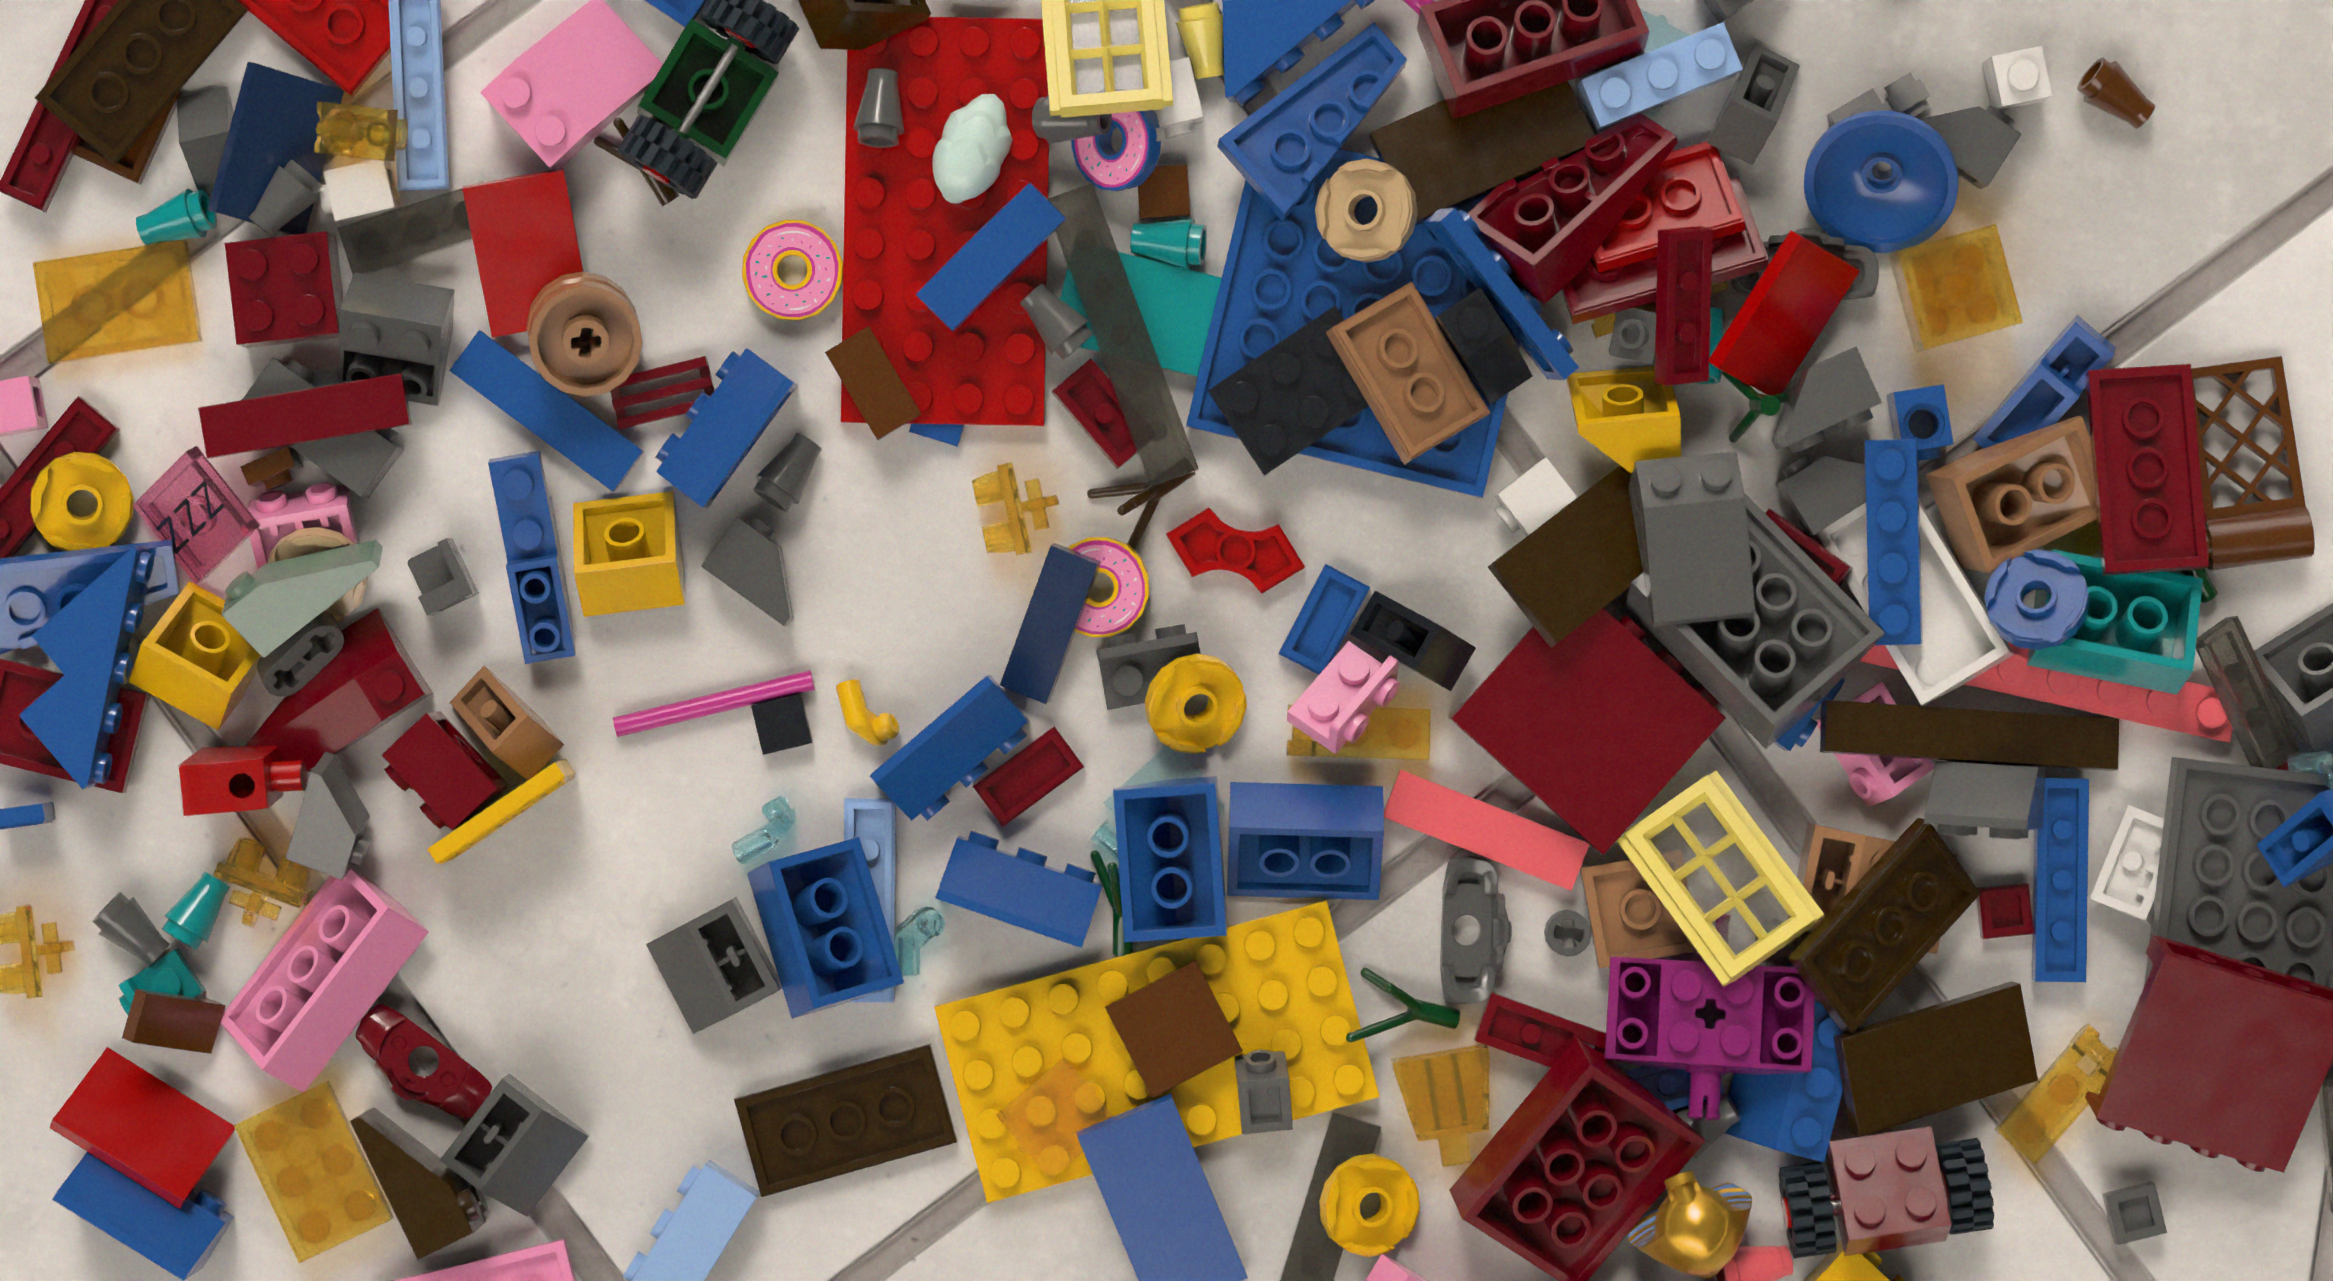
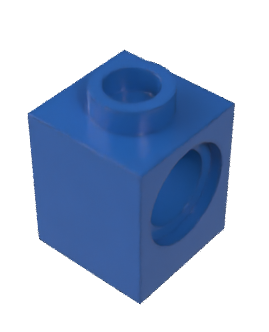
M1944 384L1898 391L1886 395L1893 439H1918V461L1942 457L1940 447L1954 445ZM1916 410L1926 412L1933 422L1932 432L1925 439L1915 437L1909 429V418Z

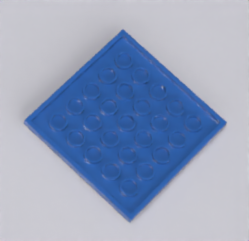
M1340 149L1283 222L1245 179L1186 427L1239 439L1207 391L1333 306L1337 307L1346 320L1408 283L1413 282L1435 319L1439 314L1477 290L1425 222L1414 227L1412 235L1402 249L1384 260L1366 263L1342 257L1329 246L1327 240L1323 239L1317 227L1315 207L1319 190L1327 178L1330 179L1338 171V168L1347 162L1362 159L1381 162L1379 158ZM1488 194L1457 207L1456 210H1463L1468 213ZM1364 197L1359 200L1355 207V218L1361 225L1372 222L1377 215L1378 207L1373 197ZM1511 334V336H1512L1514 342L1516 343V345H1517V347H1518V349H1519L1520 344H1519L1518 341L1514 338V336ZM1459 359L1490 414L1425 453L1403 464L1371 408L1368 406L1298 454L1483 498L1508 393L1492 404H1489Z

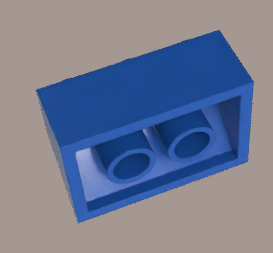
M748 348L744 350L741 356L734 351L730 353L715 374V376L722 380L711 397L704 392L700 394L685 415V417L692 421L681 438L672 433L655 456L656 459L662 462L656 472L702 508H709L798 386Z
M987 675L869 776L911 821L919 814L928 821L950 802L944 795L946 791L958 781L967 788L989 769L983 760L993 751L999 748L1006 755L1028 736L1022 727L1029 722V719L991 675Z
M1217 776L1168 779L1114 788L1113 797L1124 942L1227 936L1228 918Z
M1230 782L1227 896L1379 900L1384 838L1383 786Z
M971 830L968 839L961 836L957 837L935 899L1082 948L1103 886L1093 882L1096 875L1095 872L1067 863L1065 871L1046 866L1048 856L1023 847L1018 848L1016 855L997 849L999 839Z
M859 837L769 861L747 873L791 1019L832 1008L904 983Z
M1815 999L1811 1073H1733L1728 1096L1736 1106L1741 1116V1121L1732 1125L1724 1134L1774 1150L1820 1162L1825 1161L1843 1092L1833 1036L1844 1032L1840 1030L1819 1000Z
M89 1152L84 1155L52 1198L56 1203L183 1281L203 1269L234 1219L233 1215L224 1211L227 1204L206 1190L201 1189L198 1194L193 1191L179 1209Z

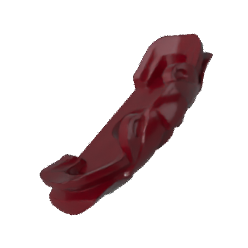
M378 1004L361 1020L356 1031V1039L360 1042L363 1050L376 1061L374 1067L382 1073L387 1082L392 1086L390 1090L398 1098L406 1102L412 1100L418 1104L428 1106L433 1111L439 1108L454 1117L469 1119L490 1095L492 1085L486 1077L396 1010L384 1004ZM421 1046L434 1049L439 1057L436 1071L429 1076H418L409 1067L410 1054Z

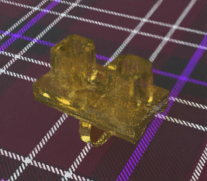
M317 101V113L320 122L316 126L318 138L315 142L314 153L395 161V150L406 149L408 121L407 119L397 118L398 110Z
M1012 462L997 465L998 471L987 473L972 480L977 507L1005 502L1009 520L982 527L987 553H1009L1015 551L1016 556L1030 554L1032 549L1024 513L1031 512L1035 531L1050 528L1046 508L1060 505L1058 495L1043 497L1040 480L1037 478L1024 481L1028 501L1021 502Z
M240 837L229 853L228 859L217 863L213 876L252 891L251 895L234 889L229 898V904L245 909L242 924L253 927L260 915L277 921L282 907L265 901L266 897L297 908H301L302 905L307 906L313 892L306 889L311 868L285 859L286 854H283L275 877L258 871L267 846L249 838Z
M30 904L16 905L14 912L0 914V945L19 942L22 962L0 965V993H26L27 999L43 997L38 956L45 955L47 974L63 972L60 953L75 950L74 940L59 941L57 922L41 924L43 943L36 944Z

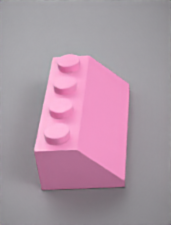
M353 866L343 880L330 875L224 1011L220 1023L263 1071L304 1093L314 1079L323 1071L325 1065L345 1039L354 1031L356 1025L373 1003L386 990L388 984L404 963L417 950L419 944L429 931L402 904Z

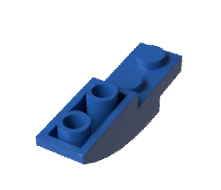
M540 451L490 459L488 466L507 557L506 570L524 662L529 664L575 656L576 649L563 559L552 498L548 494Z

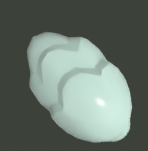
M981 94L966 107L951 113L944 125L942 138L935 147L932 167L934 179L943 197L951 203H961L964 200L975 198L986 191L999 176L1001 164L1009 153L1013 139L1006 123L1004 103L995 94Z

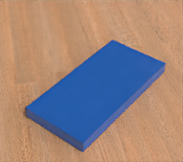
M1171 1093L1076 1132L1139 1281H1242L1248 1278Z

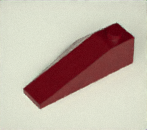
M1641 113L1588 139L1585 143V149L1559 162L1555 156L1541 163L1542 171L1519 183H1516L1514 178L1497 186L1467 213L1480 228L1481 233L1477 237L1488 251L1495 250L1505 259L1512 271L1509 278L1515 285L1528 291L1533 297L1546 304L1581 272L1677 145V136Z
M376 608L342 630L344 644L338 655L301 690L284 697L245 746H278L281 761L304 760L308 774L314 769L325 752L338 755L424 700L433 692L380 609Z

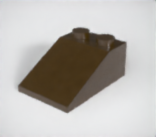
M373 1107L350 1120L417 1260L474 1233L486 1222L483 1213L488 1211V1206L482 1192L472 1185L469 1186L465 1179L442 1163L438 1155L387 1116Z

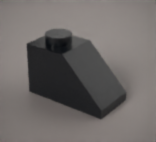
M1481 288L1435 318L1444 336L1489 404H1492L1533 377L1509 330Z
M1376 590L1350 635L1388 657L1391 655L1402 665L1450 692L1476 649L1475 646L1441 625Z

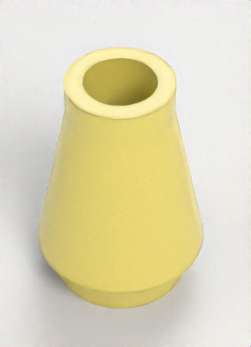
M1218 2L1179 8L1180 21L1175 23L1187 55L1190 58L1194 78L1201 79L1223 75V14H1220Z

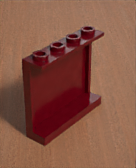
M1604 608L1552 648H1550L1535 627L1532 626L1464 703H1461L1449 716L1453 723L1603 855L1726 719L1717 710L1721 703L1701 683L1694 689L1679 676L1685 668L1664 649H1661L1657 655L1641 642L1647 634L1626 615H1623L1618 621Z
M2153 935L2145 952L2153 967L2099 1094L2087 1091L2085 1099L2095 1114L2096 1120L2100 1124L2117 1131H2124L2126 1127L2142 1131L2146 1137L2161 1144L2170 1145L2172 1141L2187 1144L2193 1151L2205 1157L2218 1158L2219 1154L2235 1158L2240 1165L2253 1171L2264 1172L2265 1168L2284 1173L2333 1061V988Z

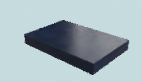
M247 62L208 211L255 224L248 217L256 209L278 166L284 168L291 159L320 182L344 91L261 64ZM314 203L278 231L290 235L306 234Z

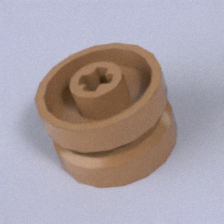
M584 271L561 275L545 285L530 305L526 328L533 363L544 380L560 391L583 397L604 394L625 382L637 366L643 341L635 306L624 289L606 276ZM581 328H591L592 334L589 337L578 338L581 334Z

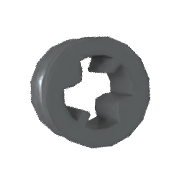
M1562 910L1553 914L1546 922L1544 929L1545 941L1549 947L1559 955L1567 957L1576 956L1583 952L1589 945L1592 935L1586 918L1571 910ZM1572 919L1573 926L1582 931L1581 939L1579 942L1573 939L1575 945L1566 948L1563 947V941L1560 938L1554 937L1553 933L1556 925L1561 928L1563 927L1560 921Z

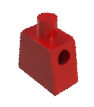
M275 745L202 747L178 765L183 816L267 809L283 797L284 792L305 791L308 782L305 761H281L280 749Z

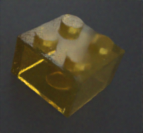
M1996 224L1902 249L1888 255L1915 353L2023 323Z

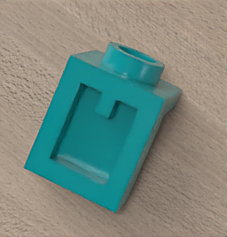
M179 948L174 949L135 976L126 979L118 985L124 994L119 997V1001L127 1015H129L136 989L188 997H197L206 991Z

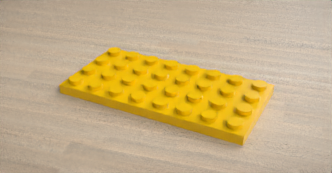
M1327 900L1228 926L1227 936L1183 938L1134 951L1124 956L1112 957L935 1005V1013L987 1203L1093 1175L1076 1132L1169 1093L1172 1095L1193 1147L1242 1134L1235 1056L1152 1098L1105 1009V1006L1195 959L1243 1049L1242 1052L1235 1056L1247 1055L1255 1050L1285 1052L1289 1076L1292 1121L1380 1097L1364 1038L1352 1043L1346 1040V1035L1361 1029Z

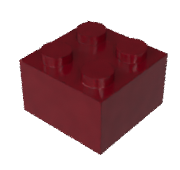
M323 231L225 243L236 345L253 348L339 338L340 308L344 299L336 235Z
M441 711L424 714L381 755L389 763L384 769L386 774L403 791L406 792L410 788L424 800V803L419 808L439 829L446 826L451 830H456L481 813L509 786L503 777Z

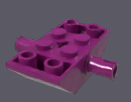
M1723 914L1716 919L1715 928L1728 944L1731 916ZM1698 952L1697 958L1691 959V961L1610 956L1605 1059L1646 1067L1686 1070V1072L1691 1073L1687 1118L1701 1120L1703 1098H1705V1120H1721L1720 1096L1722 1075L1727 1073H1811L1815 994L1796 968L1756 966L1733 983L1731 982L1723 987ZM1705 1005L1714 1007L1715 1013L1721 1014L1722 1020H1717L1713 1029L1705 1028L1704 1020L1696 1018L1695 1012H1702Z

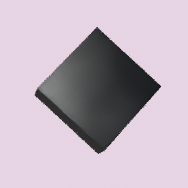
M802 694L751 706L763 755L813 743Z

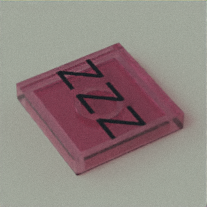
M197 446L186 451L133 504V507L160 541L173 540L176 561L195 584L206 579L260 527V524Z

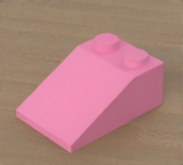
M590 0L516 58L480 93L548 167L554 170L563 168L649 88L663 64L604 0Z

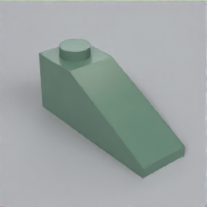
M377 540L267 563L252 575L245 571L227 586L222 616L265 658L378 569L383 546Z

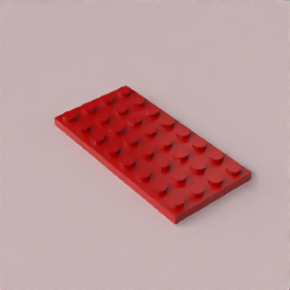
M928 17L927 20L865 49L847 50L842 342L868 326L871 328L922 414L907 424L1044 427L1046 345L1028 313L1020 305V302L1040 284L1043 283L1047 288L1048 239L956 330L952 331L916 295L982 227L1029 183H1032L1048 199L1049 142L1045 138H1039L1036 135L1032 124V112L1036 101L1041 97L1049 95L1043 19ZM881 68L898 72V89L904 133L899 135V143L894 147L883 148L863 145L858 142V132L853 128L866 87L868 70ZM981 94H995L1004 103L1006 123L1013 139L1009 153L1001 164L999 176L986 191L975 198L964 200L961 203H951L943 197L934 179L932 167L935 147L942 138L944 125L951 113L966 107ZM841 380V423H867Z

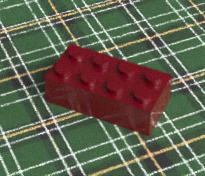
M1438 0L1420 7L1417 32L1453 119L1644 54L1650 33L1637 0Z

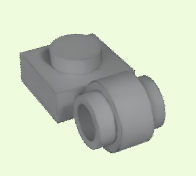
M1910 72L1884 87L1889 96L1885 98V102L1881 103L1875 90L1872 88L1830 112L1827 117L1832 125L1852 115L1868 111H1895L1916 117L1931 108L1926 100L1930 95L1921 79L1915 81Z

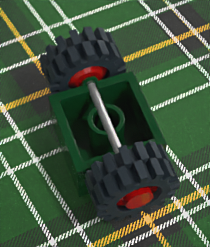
M708 0L699 16L709 27L715 29L718 34L727 37V40L690 19L637 107L638 116L618 147V153L628 162L635 164L634 166L639 170L645 171L653 179L662 182L663 185L673 188L678 193L685 194L689 198L697 199L717 163L722 166L726 165L777 81L779 72L752 55L755 54L758 58L764 61L767 60L772 64H779L799 31L797 24L790 20L785 13L776 10L775 6L763 0Z

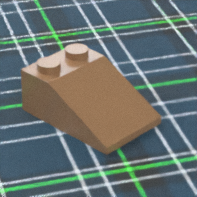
M2076 416L1967 454L1926 474L1961 568L1989 573L1997 569L2001 563L2010 557L2012 561L2017 557L2023 556V552L2035 550L2098 519L2091 439L2082 416Z

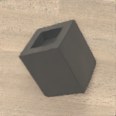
M450 538L437 542V546L408 560L410 571L422 593L418 599L428 616H434L479 594L454 540Z

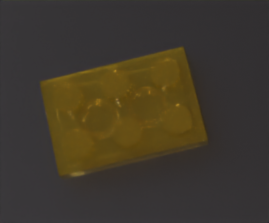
M185 240L33 262L47 362L49 364L202 342L188 243Z
M329 1080L234 1125L298 1263L308 1260L394 1218Z

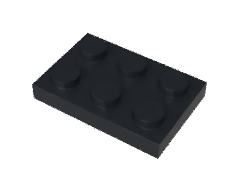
M1333 306L1207 391L1263 476L1369 406L1325 333L1332 327L1345 321L1336 306Z

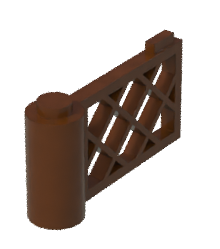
M2282 356L2191 368L2192 381L2213 378L2229 390L2215 410L2211 411L2196 400L2193 381L2203 504L2207 519L2205 528L2209 562L2208 569L2212 571L2312 557L2315 549L2314 530L2310 513L2305 505ZM2271 370L2274 391L2263 405L2242 390L2240 386L2251 372ZM2241 374L2235 383L2225 377ZM2233 395H2236L2258 412L2243 433L2218 416ZM2274 401L2276 402L2278 416L2269 410ZM2199 413L2207 418L2202 427L2200 426ZM2263 416L2280 428L2282 441L2272 454H2269L2248 438ZM2212 423L2237 440L2221 462L2204 450L2202 437ZM2241 445H2244L2265 461L2250 483L2226 466ZM2282 451L2284 452L2285 465L2277 460ZM2206 462L2215 468L2210 477H2208ZM2271 466L2288 478L2291 498L2272 500L2256 488V485ZM2220 473L2244 489V492L2233 506L2213 508L2210 486ZM2249 495L2260 501L2243 504Z

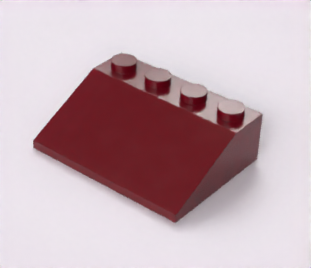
M1575 1038L1449 1191L1461 1218L1558 1281H1588L1666 1189L1664 1181L1676 1176L1704 1144L1705 1139L1611 1060H1606L1605 1056L1578 1038Z

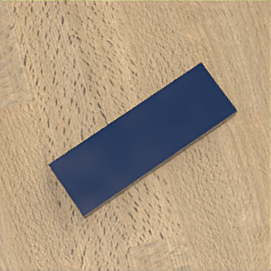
M1053 543L1050 546L1000 686L1044 704L1050 702L1101 561L1057 543Z

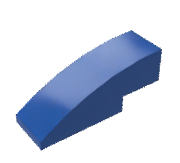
M1029 183L982 227L916 295L952 331L958 329L993 292H996L1067 218L1032 183Z
M2076 315L1975 434L1973 440L1981 447L1987 448L2055 424L2080 397L2082 390L2086 387V372L2088 370L2102 369L2115 355L2116 347L2081 317Z

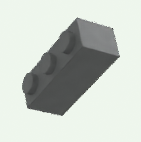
M290 357L286 364L279 359L272 358L242 400L317 388L318 386L311 382L316 374L293 357ZM393 428L290 445L359 496L370 498L404 450L403 447L394 442L399 433Z

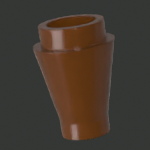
M2103 57L2098 59L2085 72L2077 86V90L2084 95V102L2128 122L2135 129L2141 127L2155 109V104L2146 98L2117 61L2110 63Z

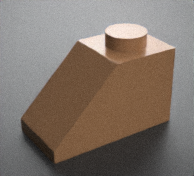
M485 666L449 702L490 751L527 780L534 777L546 766L564 745L545 721Z

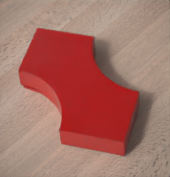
M1207 508L1166 533V536L1192 577L1211 570L1231 571L1247 578L1263 594L1305 568L1279 524L1261 531H1243L1228 526L1210 508Z

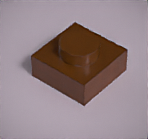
M285 447L240 466L248 486L258 487L263 485L267 492L294 481L291 472L303 468L297 451L294 448Z

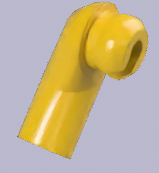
M847 680L836 685L835 688L844 722L848 729L871 745L877 746L886 745L888 740L897 737L899 734V724L894 715L882 713L877 716L867 709L860 680Z

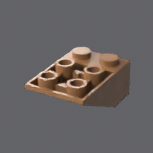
M1808 823L1797 879L1826 917L1895 841ZM1824 918L1819 920L1817 924L1811 927L1810 929H1815ZM1940 939L1928 951L1929 953L1937 954Z

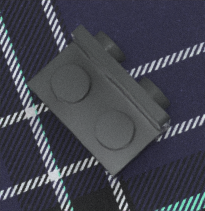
M1185 624L1155 629V640L1136 643L1135 633L1105 638L1106 648L1096 650L1107 710L1144 704L1149 684L1161 668L1178 657L1200 654L1197 632L1187 634Z

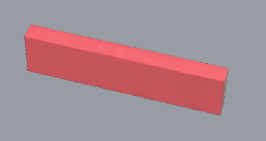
M1401 769L1384 808V818L1570 891L1573 889L1590 843Z

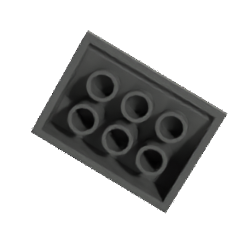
M1745 494L1755 602L1754 617L1653 627L1643 573L1631 582L1625 607L1767 749L1799 722L1884 636L1885 632Z

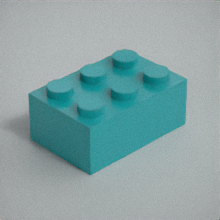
M2052 549L2053 552H2057L2072 560L2085 578L2090 599L2087 618L2077 633L2060 645L2040 650L2029 649L2027 665L2177 695L2194 669L2203 579L2171 572L2102 575L2100 558ZM2036 590L2034 608L2045 606L2050 601L2051 595L2044 590Z

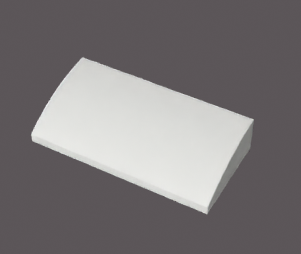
M1919 500L1923 644L1885 646L1918 701L1924 706L2013 656L2014 653L2007 641L2002 639L1990 624L1986 607ZM1865 502L1819 531L1817 535L1825 548L1853 567L1845 581L1864 612L1869 616Z

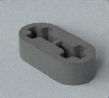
M323 611L265 658L260 657L257 664L258 674L265 689L270 694L277 697L295 694L338 655L343 648L344 637L336 619L332 614ZM315 634H317L318 636H321V637H323V638L320 639V638H318V637H313V636H314Z

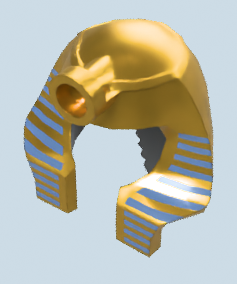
M1688 1171L1664 1181L1668 1196L1659 1207L1645 1212L1628 1232V1241L1653 1259L1673 1269L1701 1277L1705 1280H1711L1732 1259L1739 1247L1748 1223L1752 1207V1196L1746 1190L1729 1182L1712 1188L1700 1186L1694 1172Z

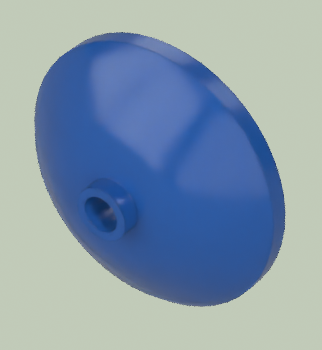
M1885 110L1855 114L1830 127L1813 146L1807 159L1804 173L1805 199L1818 225L1831 237L1845 238L1846 245L1864 246L1873 253L1899 252L1917 246L1932 237L1941 229L1951 215L1956 203L1959 185L1958 169L1954 155L1942 136L1931 126L1913 116ZM1878 162H1886L1891 168L1887 171H1878L1874 168V165Z

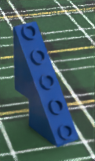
M1222 0L1225 98L1229 102L1238 101L1241 106L1248 104L1265 89L1261 81L1276 69L1281 74L1289 71L1304 58L1305 54L1301 49L1316 37L1321 42L1325 41L1345 24L1341 17L1357 4L1362 10L1375 0Z
M146 545L132 547L31 636L61 670L64 676L19 716L82 790L96 786L98 783L105 784L111 772L112 754L107 753L110 734H116L122 719L123 705L117 703L121 683L126 684L131 675L133 654L128 653L131 634H137L144 613V606L138 603L142 583L147 584L149 582L154 566V554L149 553V548Z
M2333 789L2319 793L2256 844L2283 887H2288L2333 863Z

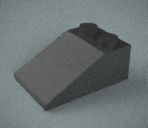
M1737 451L1635 461L1628 490L1652 626L1754 617L1755 602L1746 501Z

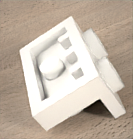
M2130 805L2127 806L2090 896L2092 901L2152 925L2164 818Z

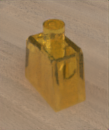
M1485 1044L1390 1059L1391 1067L1415 1136L1418 1141L1438 1139L1443 1167L1472 1162L1468 1134L1489 1130L1490 1055L1488 1046Z

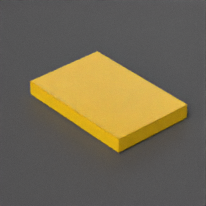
M567 759L554 762L427 849L436 864H444L454 860L575 778V771Z

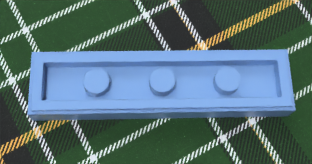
M389 0L397 191L449 189L441 0Z
M845 798L844 841L857 837L860 838L895 951L896 804L890 798ZM895 987L850 1002H894Z

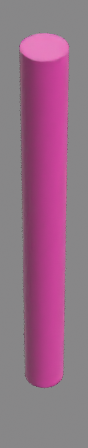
M809 670L613 717V724L617 737L812 691L815 690L812 672Z

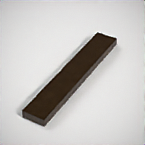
M1825 700L1821 702L1820 753L2114 771L2118 770L2119 719Z

